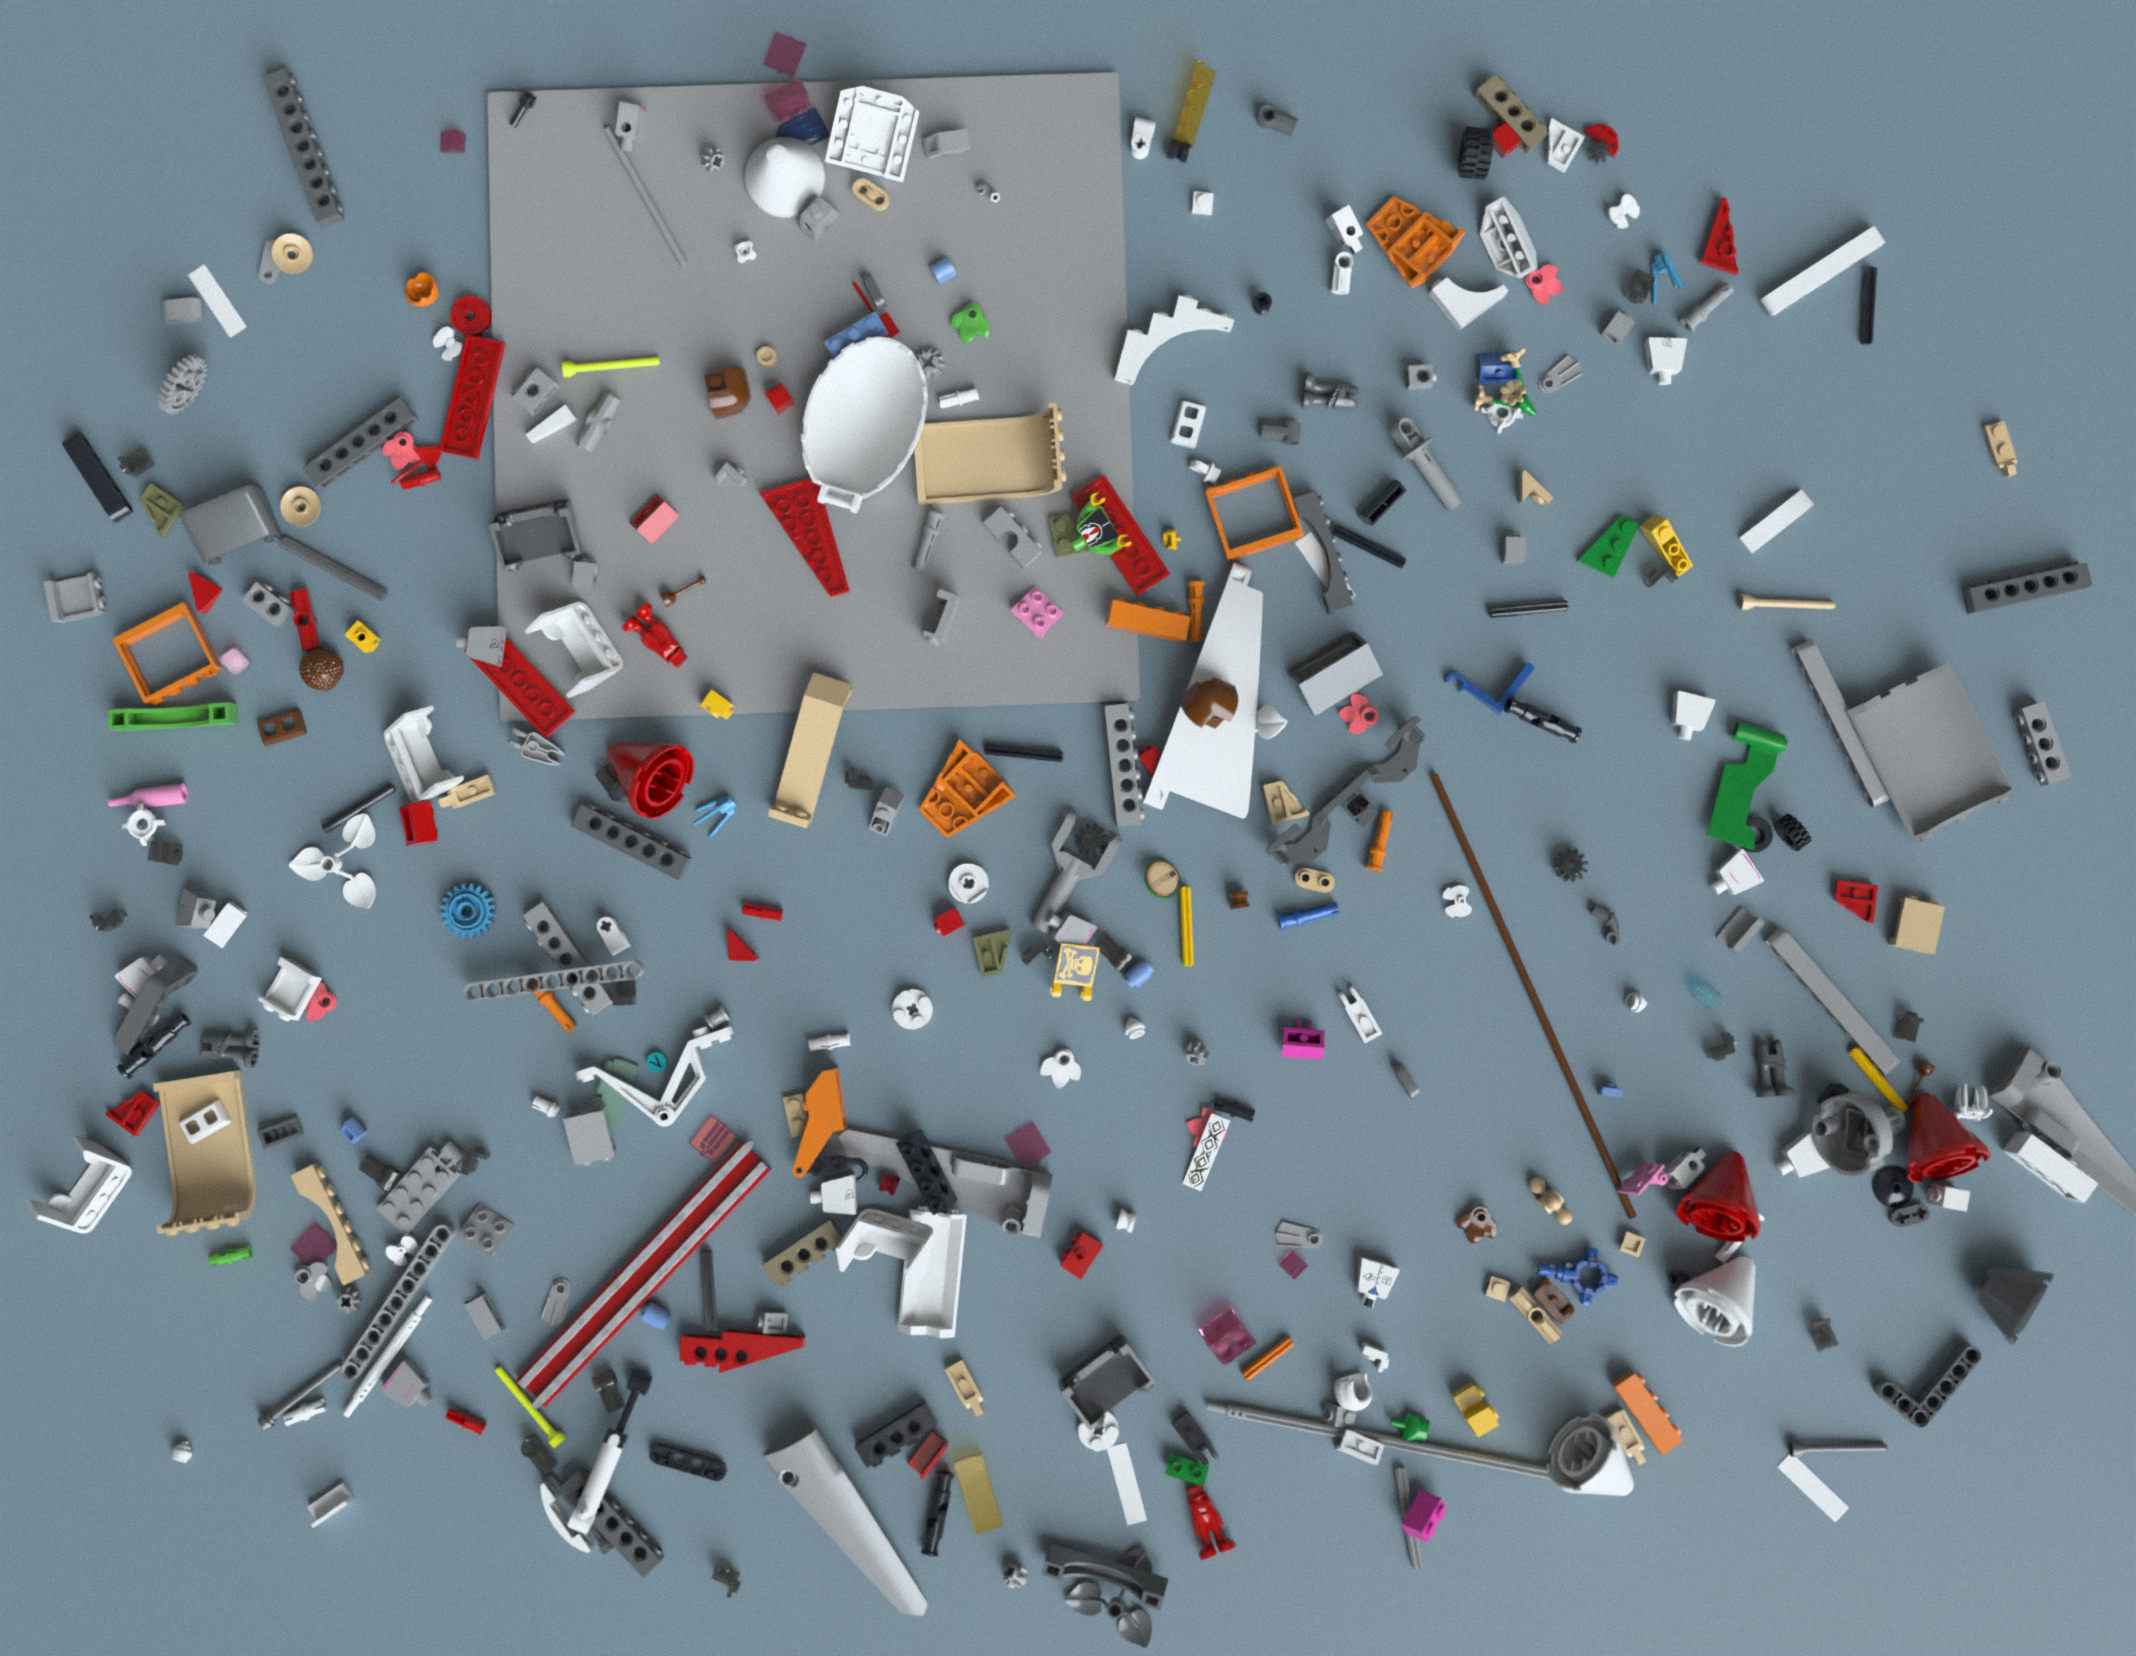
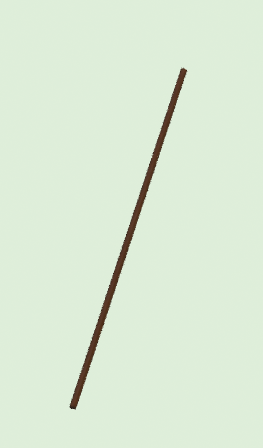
M1437 773L1431 775L1430 778L1625 1211L1629 1219L1635 1218L1637 1215L1627 1193L1618 1192L1622 1186L1620 1177Z

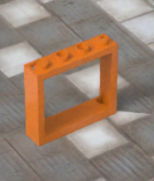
M1276 466L1267 467L1264 469L1265 472L1259 474L1256 471L1245 475L1246 478L1240 480L1238 478L1226 481L1227 484L1222 486L1214 484L1205 491L1204 496L1226 562L1303 537L1304 532L1281 466L1277 468ZM1276 478L1293 529L1230 550L1213 498Z
M185 602L112 639L143 702L147 704L158 705L164 702V698L180 694L183 688L195 686L200 683L201 679L213 677L218 674V670L223 668L192 606ZM187 616L210 664L152 693L129 645Z

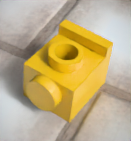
M359 620L344 634L367 654L369 651H374L381 640L367 625ZM365 635V639L360 641V638Z
M712 689L700 704L705 710L709 707L708 712L716 718L722 716L727 720L733 713L732 707L734 705Z

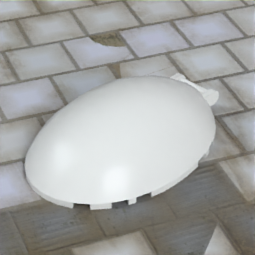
M869 337L856 344L853 342L842 349L841 353L834 360L831 359L826 370L817 378L806 405L801 441L805 468L812 481L821 486L818 495L819 503L824 504L827 502L857 513L862 499L868 498L889 484L903 469L912 455L924 426L928 404V389L920 362L904 344L887 337ZM829 490L853 497V501L828 495Z

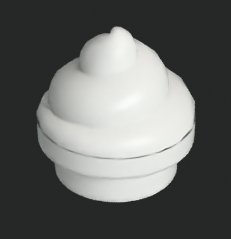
M1638 992L1628 994L1625 999L1626 1008L1631 1012H1640L1647 1005L1643 995Z
M1129 1017L1125 1025V1033L1129 1035L1130 1039L1138 1038L1145 1033V1026L1143 1022Z
M184 1441L176 1445L175 1448H172L170 1458L187 1463V1460L192 1457L189 1442Z

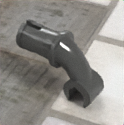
M1596 904L1590 915L1606 923L1605 926H1609V932L1606 933L1605 940L1607 941L1611 935H1614L1615 941L1613 945L1618 944L1620 940L1619 923L1615 912L1611 913Z

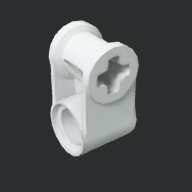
M1135 118L1131 140V153L1135 158L1143 159L1148 155L1151 139L1154 134L1155 121Z
M603 917L598 921L597 930L612 956L631 946L628 938L614 918ZM604 922H611L610 931L603 929L605 926Z

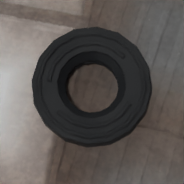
M1759 817L1747 818L1746 825L1758 828L1762 836L1755 843L1754 850L1745 847L1741 848L1751 853L1767 849L1773 839V830L1770 824L1765 819Z

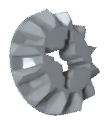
M931 347L921 348L920 351L915 353V357L920 362L922 369L925 366L923 359L929 360L932 358L931 362L934 367L927 366L923 370L926 380L934 379L942 373L944 359L938 350Z

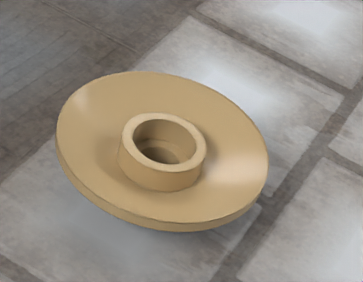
M297 234L282 235L276 239L272 246V259L275 265L285 273H302L312 263L313 251L306 239ZM288 252H293L295 258H289Z
M294 487L282 497L280 510L284 519L294 526H307L318 518L321 503L318 495L313 490L307 487ZM302 505L306 506V509L304 511L300 510V507Z

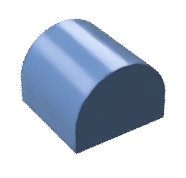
M947 256L929 266L939 285L957 275Z
M351 1117L343 1124L340 1133L354 1145L366 1135L367 1130L354 1117Z

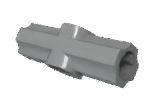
M605 393L597 408L588 415L585 428L575 444L585 451L592 453L601 436H604L611 427V419L620 406L621 401L613 395Z

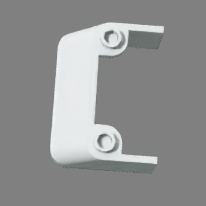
M576 602L543 613L525 630L528 634L541 629L546 637L551 640L562 639L582 671L575 676L577 685L566 694L568 698L594 688L623 667L622 658L589 607L582 602Z
M433 705L404 713L384 731L385 743L412 803L424 802L449 791L464 780L463 776L455 778L448 770H441L429 743L427 735L430 733L432 724L427 715L434 710Z
M73 1134L72 1140L83 1153V1158L91 1163L69 1195L55 1194L49 1198L46 1204L27 1199L26 1203L37 1219L79 1233H87L98 1223L131 1176L132 1171L126 1162L102 1145Z
M865 1209L859 1214L836 1247L839 1269L844 1272L853 1258L866 1260L875 1251L909 1261L905 1267L908 1292L912 1293L927 1271L934 1240L933 1228L930 1225L876 1209Z

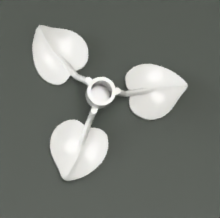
M1264 705L1256 712L1255 727L1257 728L1255 733L1258 732L1263 739H1270L1277 735L1288 721L1275 707Z
M356 815L346 823L343 828V839L351 844L340 852L335 853L334 856H325L320 849L309 847L301 851L289 863V866L301 877L312 881L322 879L328 872H335L350 878L351 880L347 881L343 887L345 899L354 906L369 909L376 895L373 879L365 873H359L354 878L353 875L341 871L342 861L339 856L352 849L354 845L363 849L369 847L374 842L376 833L369 815Z

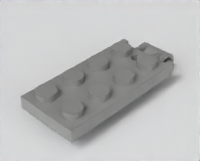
M452 1141L448 1142L439 1153L430 1146L376 1210L403 1234H409L462 1174L455 1166L466 1154Z

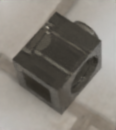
M1637 269L1623 296L1627 297L1632 303L1642 304L1647 298L1656 277ZM1635 285H1640L1643 292H1638L1635 289Z
M151 840L148 855L149 861L179 865L183 858L182 845Z

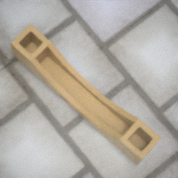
M316 1163L291 1175V1178L298 1193L316 1203L325 1212L333 1226L337 1241L335 1270L344 1286L370 1273L371 1265L367 1257H364L361 1252V1243L357 1238L355 1239L351 1223L348 1220L346 1221L343 1215L344 1208L340 1202H337L333 1186L328 1184L325 1169L319 1163Z

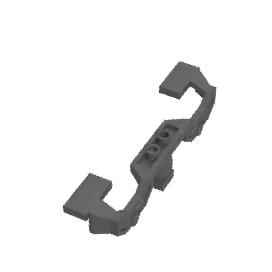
M1417 715L1412 717L1385 742L1384 745L1390 749L1401 739L1400 751L1386 764L1371 765L1357 779L1352 777L1344 784L1346 788L1341 793L1337 790L1328 799L1331 802L1313 817L1311 831L1297 844H1284L1300 830V827L1295 823L1269 845L1265 853L1269 857L1272 855L1282 867L1289 863L1313 862L1328 847L1331 822L1327 819V816L1342 802L1344 803V810L1351 818H1358L1357 823L1363 828L1378 812L1374 807H1370L1371 801L1363 792L1357 793L1356 790L1369 778L1375 784L1402 782L1416 769L1420 743L1426 738V735L1416 726L1421 721Z

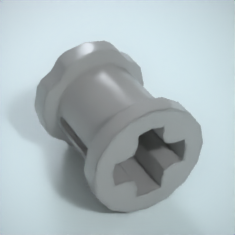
M720 1005L719 1009L711 1014L704 1015L712 1030L717 1029L716 1026L724 1021L731 1020L723 1005Z

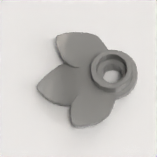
M315 1262L310 1266H301L294 1273V1279L300 1285V1294L310 1302L316 1301L318 1291L325 1292L333 1289L332 1280L329 1276L325 1275L329 1266L322 1262ZM303 1272H306L308 1274L307 1279L303 1277Z

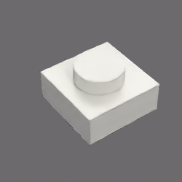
M1194 191L1192 213L1211 215L1214 193Z

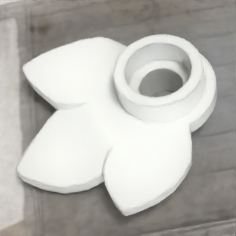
M1060 1049L1055 1053L1054 1057L1047 1058L1043 1062L1040 1073L1043 1076L1052 1075L1054 1085L1057 1089H1060L1066 1085L1069 1078L1078 1081L1081 1076V1069L1074 1061V1056L1070 1050ZM1066 1055L1068 1057L1067 1062H1061L1060 1057Z

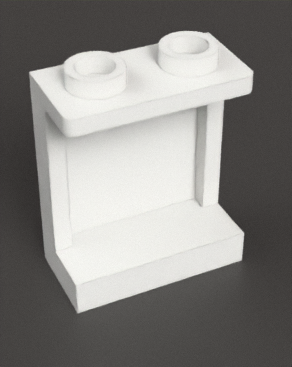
M280 957L277 963L281 966L279 973L264 997L259 996L257 1000L263 1003V1008L272 1012H278V1017L285 1021L290 1019L299 1020L322 978L292 959Z

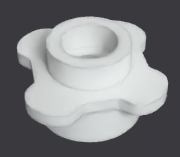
M751 241L741 242L734 246L739 263L756 258Z

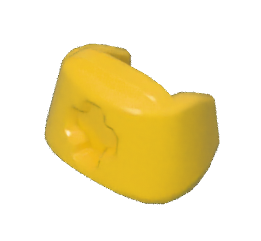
M1175 528L1166 530L1163 534V543L1166 549L1176 550L1178 548L1177 541H1182L1181 537H1176L1177 529Z

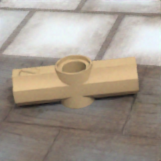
M1522 1286L1510 1294L1508 1297L1510 1301L1548 1344H1552L1560 1338L1563 1332ZM1538 1310L1540 1312L1539 1318L1532 1320V1312Z

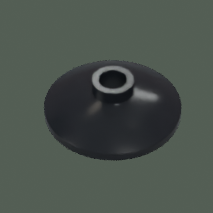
M1891 1166L1880 1170L1873 1180V1192L1877 1200L1883 1205L1899 1207L1907 1203L1912 1197L1914 1184L1913 1181L1908 1179L1904 1169ZM1895 1184L1899 1186L1897 1191L1893 1190Z

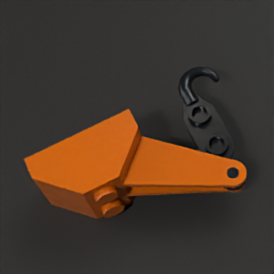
M839 1068L826 1069L821 1072L805 1094L806 1098L803 1099L804 1110H808L809 1118L792 1173L797 1178L803 1177L806 1173L819 1177L842 1173L851 1166L859 1165L862 1167L863 1172L861 1176L856 1178V1181H861L868 1174V1165L863 1159L842 1155L817 1158L832 1133L845 1130L848 1127Z

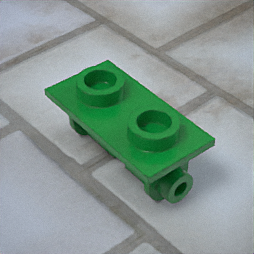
M1170 1454L1165 1466V1475L1204 1486L1209 1466Z

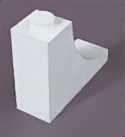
M1447 277L1443 281L1441 279L1437 280L1431 286L1433 289L1429 295L1456 330L1460 331L1507 294L1508 289L1503 284L1492 291L1471 292L1458 287Z

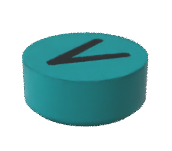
M655 1052L648 1056L646 1064L650 1071L657 1073L667 1067L668 1060L663 1053Z

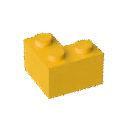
M1470 1382L1451 1393L1470 1429L1477 1437L1499 1425L1496 1420L1499 1416L1490 1403L1485 1404L1482 1399L1485 1395L1479 1385L1475 1387Z

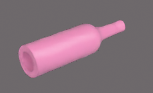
M184 783L135 790L129 796L108 799V804L110 807L132 805L136 808L139 803H144V808L182 804L188 802V790Z

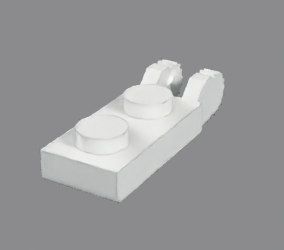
M1351 985L1348 988L1356 1002L1349 1004L1347 997L1342 991L1338 993V996L1364 1043H1367L1381 1035L1382 1032L1363 998H1360L1354 986Z

